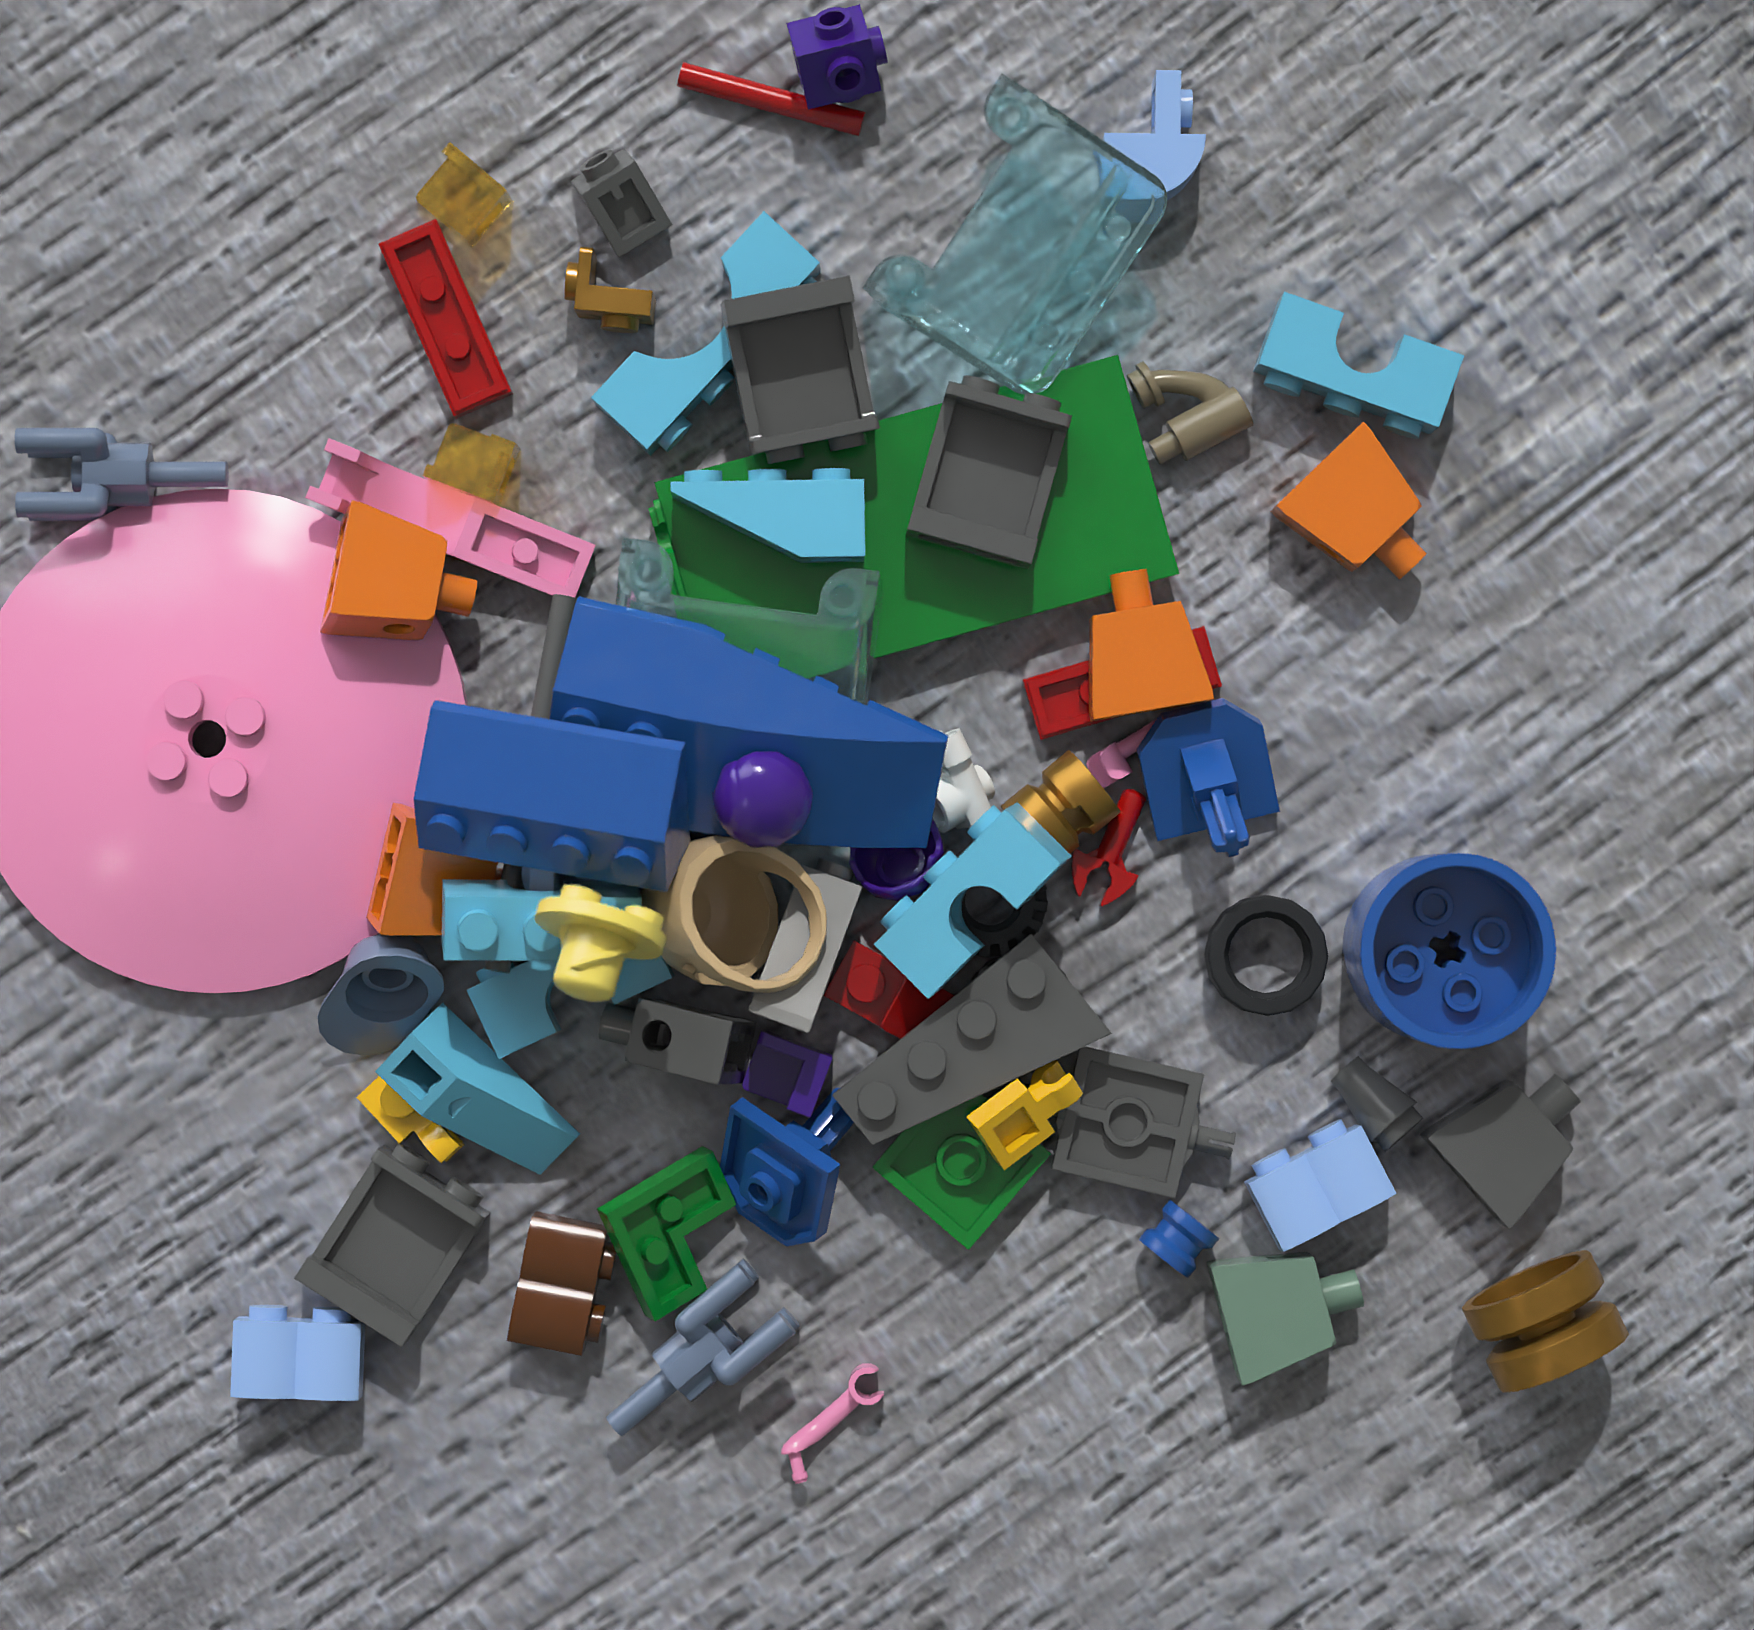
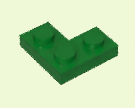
M701 1146L597 1208L643 1313L653 1321L659 1320L708 1290L684 1236L737 1205L714 1152L704 1146Z

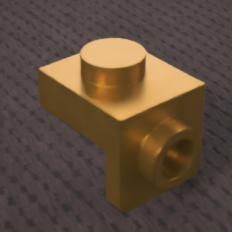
M580 247L578 263L568 262L565 276V300L575 301L574 310L578 317L601 320L600 328L602 330L619 333H638L639 324L654 325L656 299L653 291L595 285L597 255L593 248Z

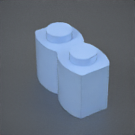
M1342 1119L1337 1120L1308 1135L1312 1146L1301 1153L1290 1157L1284 1148L1251 1165L1256 1175L1244 1181L1279 1250L1285 1252L1397 1194L1361 1125L1355 1124L1346 1128Z
M250 1305L249 1316H239L233 1320L230 1397L358 1401L363 1396L365 1324L358 1319H351V1315L341 1308L313 1307L312 1318L287 1317V1306Z

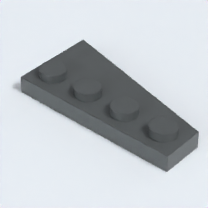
M1029 934L834 1092L832 1096L869 1142L874 1145L1112 1033L1032 934Z

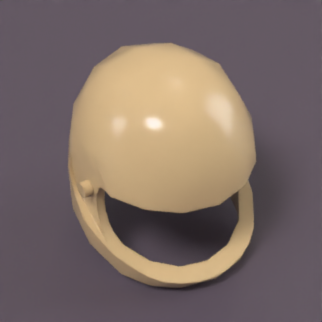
M710 836L691 840L668 891L663 892L641 888L640 891L642 897L641 907L653 910L664 917L661 931L666 935L667 939L661 955L662 958L675 970L701 984L729 986L740 991L772 993L783 991L798 984L815 967L827 937V912L820 889L795 859L775 847L752 848L735 839L722 836ZM771 872L784 877L798 889L809 913L810 937L803 956L788 972L767 980L751 979L750 977L767 961L778 932V903L771 880L764 873Z

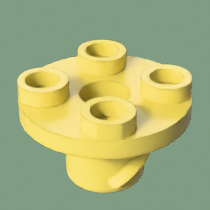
M565 885L562 888L560 897H549L540 900L534 918L541 928L560 938L562 949L553 981L562 992L576 999L589 1002L607 1001L615 994L625 958L649 960L662 955L667 939L666 935L661 931L664 917L653 910L643 907L627 906L625 911L604 905L600 903L602 897L597 892L581 886Z

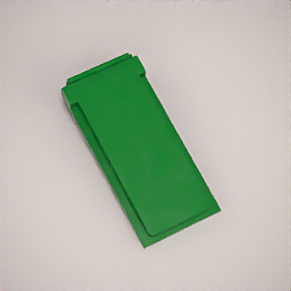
M1115 355L1002 386L999 389V395L1023 401L1025 393H1034L1055 399L1062 403L1059 412L1072 416L1037 536L1038 542L1033 560L1028 569L905 535L942 403L878 420L879 429L865 432L868 443L866 445L830 452L828 440L803 444L805 457L768 464L766 453L763 452L700 469L722 471L723 481H748V471L756 469L786 470L787 480H812V470L850 469V479H864V562L800 563L673 499L671 495V482H684V474L654 482L659 499L653 500L654 507L648 509L679 619L705 624L725 633L726 636L723 641L753 654L755 648L771 654L780 659L778 666L807 678L1111 594L1110 575L1147 569L1149 583L1179 575L1119 356Z

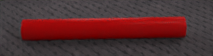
M683 62L679 73L677 87L855 136L860 135L863 126L864 111L835 103L808 109L805 97L802 94Z

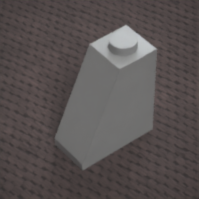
M820 857L815 869L802 865V868L820 889L827 912V937L818 962L798 984L772 993L755 992L748 1009L752 1013L807 1033L810 1032L862 890V886L851 883L854 874L850 868ZM795 886L760 980H767L788 972L804 954L810 937L809 913Z

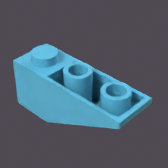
M756 469L748 471V481H723L722 471L691 470L684 472V482H671V495L673 499L800 563L864 562L865 560L864 479H850V469L812 470V480H787L786 470Z
M444 1003L437 1007L414 1029L375 1071L422 1117L539 1175L580 1135L572 1125L501 1058L498 1059L496 1053Z

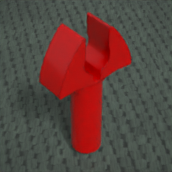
M1124 789L1117 803V807L1121 812L1109 822L1099 848L1087 854L1078 849L1072 852V882L1078 897H1081L1087 883V875L1091 870L1100 868L1103 862L1108 864L1107 872L1110 877V884L1105 890L1099 906H1105L1119 898L1139 877L1137 874L1126 871L1122 860L1123 853L1146 801L1145 796L1134 789Z

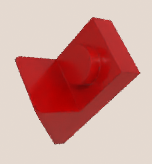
M853 940L823 996L901 1039L952 998L954 994L942 988L928 999L888 958Z

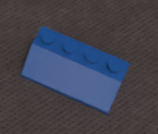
M435 700L432 704L413 799L418 847L420 849L657 891H668L690 842L685 742Z

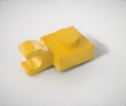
M1054 1060L1035 1070L1028 1089L1018 1079H1015L969 1114L967 1119L993 1159L1005 1171L1055 1133L1047 1119L1061 1109L1074 1104L1082 1096L1083 1092L1070 1073L1066 1075L1059 1062Z
M380 1076L356 1097L398 1143H404L415 1132L424 1146L440 1163L448 1162L465 1145L455 1132L422 1117Z

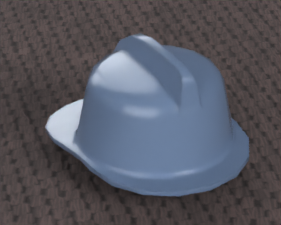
M378 934L364 938L351 949L342 975L322 1002L317 1015L319 1032L329 1045L344 1053L364 1056L384 1053L398 1047L420 1025L431 1008L440 999L444 991L443 976L434 965L430 964L427 953L419 943L413 940V936Z

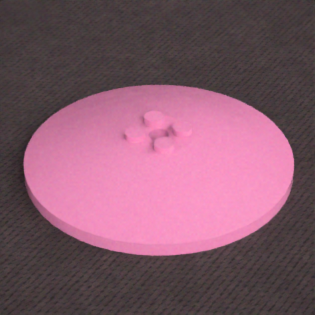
M202 489L154 496L152 506L120 507L88 523L64 539L31 569L16 586L1 608L0 873L16 897L35 919L60 941L88 960L119 975L167 989L213 994L247 992L283 985L316 974L346 959L354 945L364 938L379 934L366 916L392 804L394 802L414 808V793L430 708L434 701L438 700L467 706L468 703L463 677L453 647L436 613L433 623L424 638L420 640L341 636L320 633L341 521L315 508L295 501L254 491ZM206 721L218 723L224 729L226 735V744L223 750L217 756L211 758L200 756L192 743L195 729Z

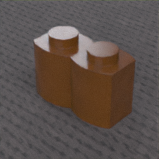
M538 1211L532 1215L507 1341L582 1356L587 1341L599 1343L606 1305L595 1303L600 1279L611 1281L617 1257L612 1242H608V1233L604 1225Z

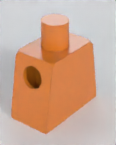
M1364 421L1270 511L1277 519L1351 572L1359 568L1374 553L1400 580L1427 554L1401 527L1422 505Z
M351 500L340 524L320 633L402 640L423 639L433 623L436 610L469 617L475 600L477 580L443 572L448 541L442 535L362 502Z
M1147 569L1110 575L1116 612L1094 615L1089 619L1090 722L1213 700V689L1181 601L1153 605Z
M393 802L366 918L377 932L382 935H442L443 879L501 880L503 869L497 868L498 862L420 849L418 847L414 808Z

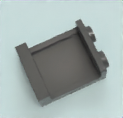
M850 275L723 300L720 304L750 454L765 452L768 464L805 457L803 444L828 440L830 452L866 445L868 443L865 432L880 428L878 416H875L852 307L855 298Z
M964 375L961 384L952 381L948 382L905 535L1028 569L1033 560L1038 542L1037 536L1072 416L1059 412L1062 403L1055 399L1034 393H1025L1023 401L999 395L1000 385L979 377Z
M398 1143L394 1150L386 1145L377 1148L370 1159L372 1162L314 1253L307 1257L294 1279L402 1347L415 1332L490 1212L479 1205L483 1196L478 1191L454 1177H451L449 1182L445 1184L426 1171L430 1162L413 1149Z

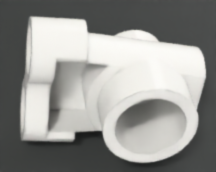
M960 728L944 733L949 735L933 815V819L942 833H946L954 827L957 829L971 828L991 808L989 800L995 796V788L988 773L981 766L973 765L970 758L972 753Z

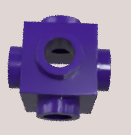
M860 4L847 8H828L819 12L816 16L786 23L799 80L808 109L836 102L850 103L864 95L882 91L877 66L888 63L879 26L867 28Z

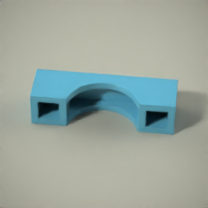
M765 211L761 213L721 257L723 268L731 284L732 299L817 282L815 278L821 273L820 262ZM725 326L709 345L689 356L661 359L634 351L591 397L593 402L650 456L660 446L666 452L670 451L692 427V423L686 417L702 400L710 406L714 404L735 380V377L729 372L733 365Z

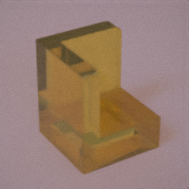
M449 142L441 151L446 160L417 193L416 200L448 229L473 248L513 200L502 185Z
M452 423L446 430L433 466L427 464L422 476L428 481L500 506L521 448L515 442L492 434L489 437Z

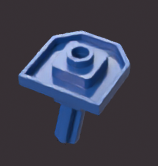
M1224 698L1162 712L1136 749L1157 841L1207 830L1214 851L1217 853L1226 852L1228 857H1234L1239 855V849L1249 845L1250 836L1244 820L1280 812L1263 725L1260 719Z
M839 1087L828 1095L803 1126L794 1120L784 1126L743 1097L730 1106L720 1168L737 1204L735 1208L740 1215L786 1247L815 1242L828 1230L841 1165L832 1159L830 1151L854 1124L852 1119L832 1096Z

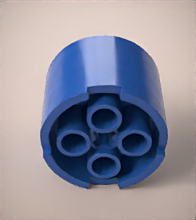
M1444 853L1409 858L1383 870L1375 876L1358 895L1349 912L1344 928L1342 954H1344L1349 981L1358 997V1001L1381 1025L1406 1038L1437 1047L1466 1049L1491 1044L1508 1036L1521 1027L1535 1013L1545 998L1553 978L1556 963V940L1552 921L1546 906L1534 888L1521 875L1491 858L1468 853ZM1449 933L1452 935L1449 940V946L1457 951L1456 956L1453 960L1441 959L1436 965L1434 964L1436 952L1429 948L1430 940L1432 938L1444 939Z

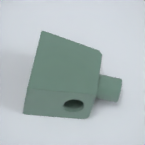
M1308 1252L1215 1259L1206 1262L1236 1378L1242 1386L1260 1380L1336 1344V1339L1329 1315L1364 1307L1361 1287L1354 1269L1319 1278L1314 1257Z

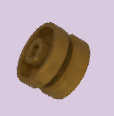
M1587 1250L1571 1252L1528 1267L1482 1290L1462 1306L1469 1326L1478 1340L1488 1342L1500 1341L1490 1352L1486 1362L1499 1390L1503 1393L1532 1388L1565 1376L1610 1353L1628 1337L1629 1333L1616 1305L1606 1301L1589 1302L1596 1296L1604 1283V1279L1591 1252Z

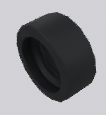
M1271 895L1241 899L1224 910L1209 930L1204 952L1208 977L1220 996L1240 1010L1265 1016L1291 1012L1311 999L1324 980L1329 957L1325 934L1312 913L1293 900ZM1265 917L1281 920L1293 928L1301 940L1304 955L1301 970L1293 982L1279 991L1268 993L1250 990L1240 983L1231 970L1228 956L1231 940L1239 928L1251 920Z

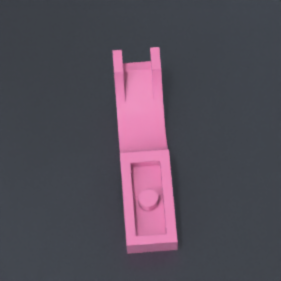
M328 438L324 451L332 454L319 489L310 486L305 497L306 499L342 514H345L351 500L362 502L442 535L448 541L446 555L552 597L553 594L576 597L596 546L595 544L475 496L428 481L382 462L360 450Z

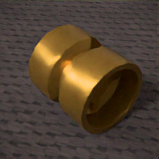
M1070 750L1042 771L1043 784L1039 787L1029 784L1025 785L1000 806L1004 811L1009 806L1018 802L1069 854L1079 847L1078 835L1080 833L1086 832L1094 835L1121 812L1101 784Z

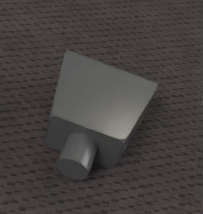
M639 998L636 1009L618 1004L614 1005V1003L610 1002L606 1004L600 1020L599 1039L627 1046L625 1061L717 1085L741 1084L744 1080L757 1022L664 1000ZM667 1025L672 1033L671 1042L668 1047L663 1041V1031Z
M1556 1074L1530 1097L1516 1083L1505 1079L1426 1128L1420 1136L1501 1225L1510 1229L1518 1222L1572 1153L1574 1148L1557 1130L1555 1125L1581 1101Z

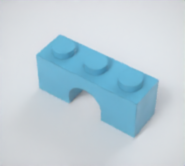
M1287 292L1282 294L1277 302L1253 372L1266 376L1264 381L1266 387L1295 397H1299L1302 389L1326 397L1323 403L1324 407L1349 417L1359 418L1361 410L1385 418L1383 428L1408 438L1418 439L1421 431L1431 434L1439 428L1464 355L1404 334L1396 342L1389 364L1385 369L1375 373L1355 371L1343 362L1336 346L1337 332L1344 313Z
M1018 802L1006 808L1002 813L994 805L988 809L967 831L975 841L958 858L951 851H948L923 877L931 886L915 902L907 895L903 897L880 921L887 931L874 945L928 999L939 992L984 947V944L968 929L962 916V901L970 887L985 886L999 892L1015 909H1018L1029 901L1072 857Z
M443 879L442 949L444 960L558 961L562 949L560 938L541 928L534 918L540 900L549 897H560L562 890H521L509 886L507 880ZM572 880L571 885L588 888L600 894L602 897L601 904L625 911L627 906H642V897L638 887L601 880ZM624 959V961H640L638 959Z
M662 956L649 960L624 961L615 994L611 999L615 1005L675 977V974ZM512 961L510 973L495 972L485 968L476 972L480 984L466 991L498 1059L561 1030L551 1006V992L555 984L553 976L558 961H527L516 967Z

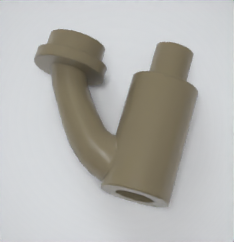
M1144 361L1136 364V370L1126 375L1133 393L1143 408L1155 404L1157 407L1164 404L1165 400L1162 393L1166 392L1193 396L1202 402L1167 421L1168 432L1148 442L1159 464L1181 454L1185 461H1188L1254 425L1250 412L1236 388L1233 386L1229 388L1224 382L1210 375L1192 371H1150Z

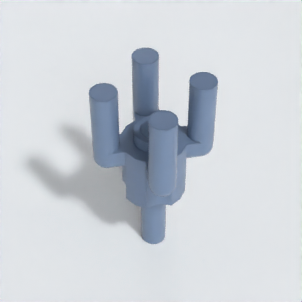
M16 428L15 450L17 454H28L29 458H72L71 483L73 492L16 493V516L18 518H28L29 521H94L118 509V506H152L155 487H228L229 470L227 462H154L151 443H117L113 435L104 433L98 428Z
M745 1259L738 1262L712 1284L708 1290L699 1295L678 1314L675 1320L677 1332L652 1352V1356L658 1363L661 1371L606 1416L609 1424L620 1436L625 1435L677 1390L690 1402H693L718 1380L727 1386L736 1384L796 1333L795 1330L800 1325L785 1307L744 1341H742L731 1324L719 1314L759 1279L756 1271Z

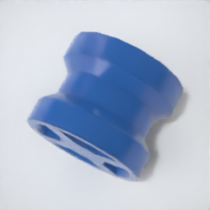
M1169 1199L1162 1208V1220L1155 1228L1146 1229L1139 1237V1240L1170 1266L1189 1278L1196 1269L1195 1259L1203 1249H1212L1220 1238Z

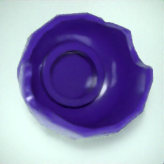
M752 752L741 757L738 761L730 762L723 767L712 797L718 821L732 839L752 848L777 847L801 831L811 812L813 793L800 764L779 752Z
M933 819L926 848L850 847L849 865L856 880L861 882L863 888L874 897L899 901L906 895L911 897L928 889L930 884L923 877L944 856L943 840L938 826Z

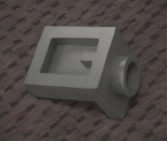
M625 149L615 154L613 150H606L596 154L580 167L582 174L571 181L618 257L623 256L672 226L670 219L638 164Z

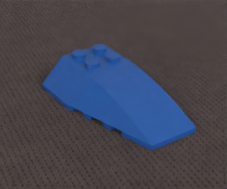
M578 596L553 689L550 720L685 742L690 841L710 836L731 838L718 821L712 797L723 767L730 762L738 761L741 757L752 752H779L800 764L813 793L811 812L805 825L797 835L781 845L855 848L927 847L949 735L872 700H869L866 705L839 694V685L817 675L813 681L778 666L780 659L757 648H755L752 654L723 641L726 636L725 633L705 624Z

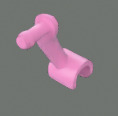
M1157 719L1120 742H1114L1088 758L1086 761L1087 768L1103 788L1133 772L1126 758L1137 752V747Z
M863 1363L856 1366L849 1377V1388L812 1421L792 1435L783 1445L781 1454H788L793 1473L791 1474L792 1480L795 1481V1484L806 1482L808 1478L800 1451L821 1440L859 1404L873 1405L884 1396V1391H876L872 1394L861 1393L855 1385L859 1376L877 1372L879 1370L877 1366L871 1363Z

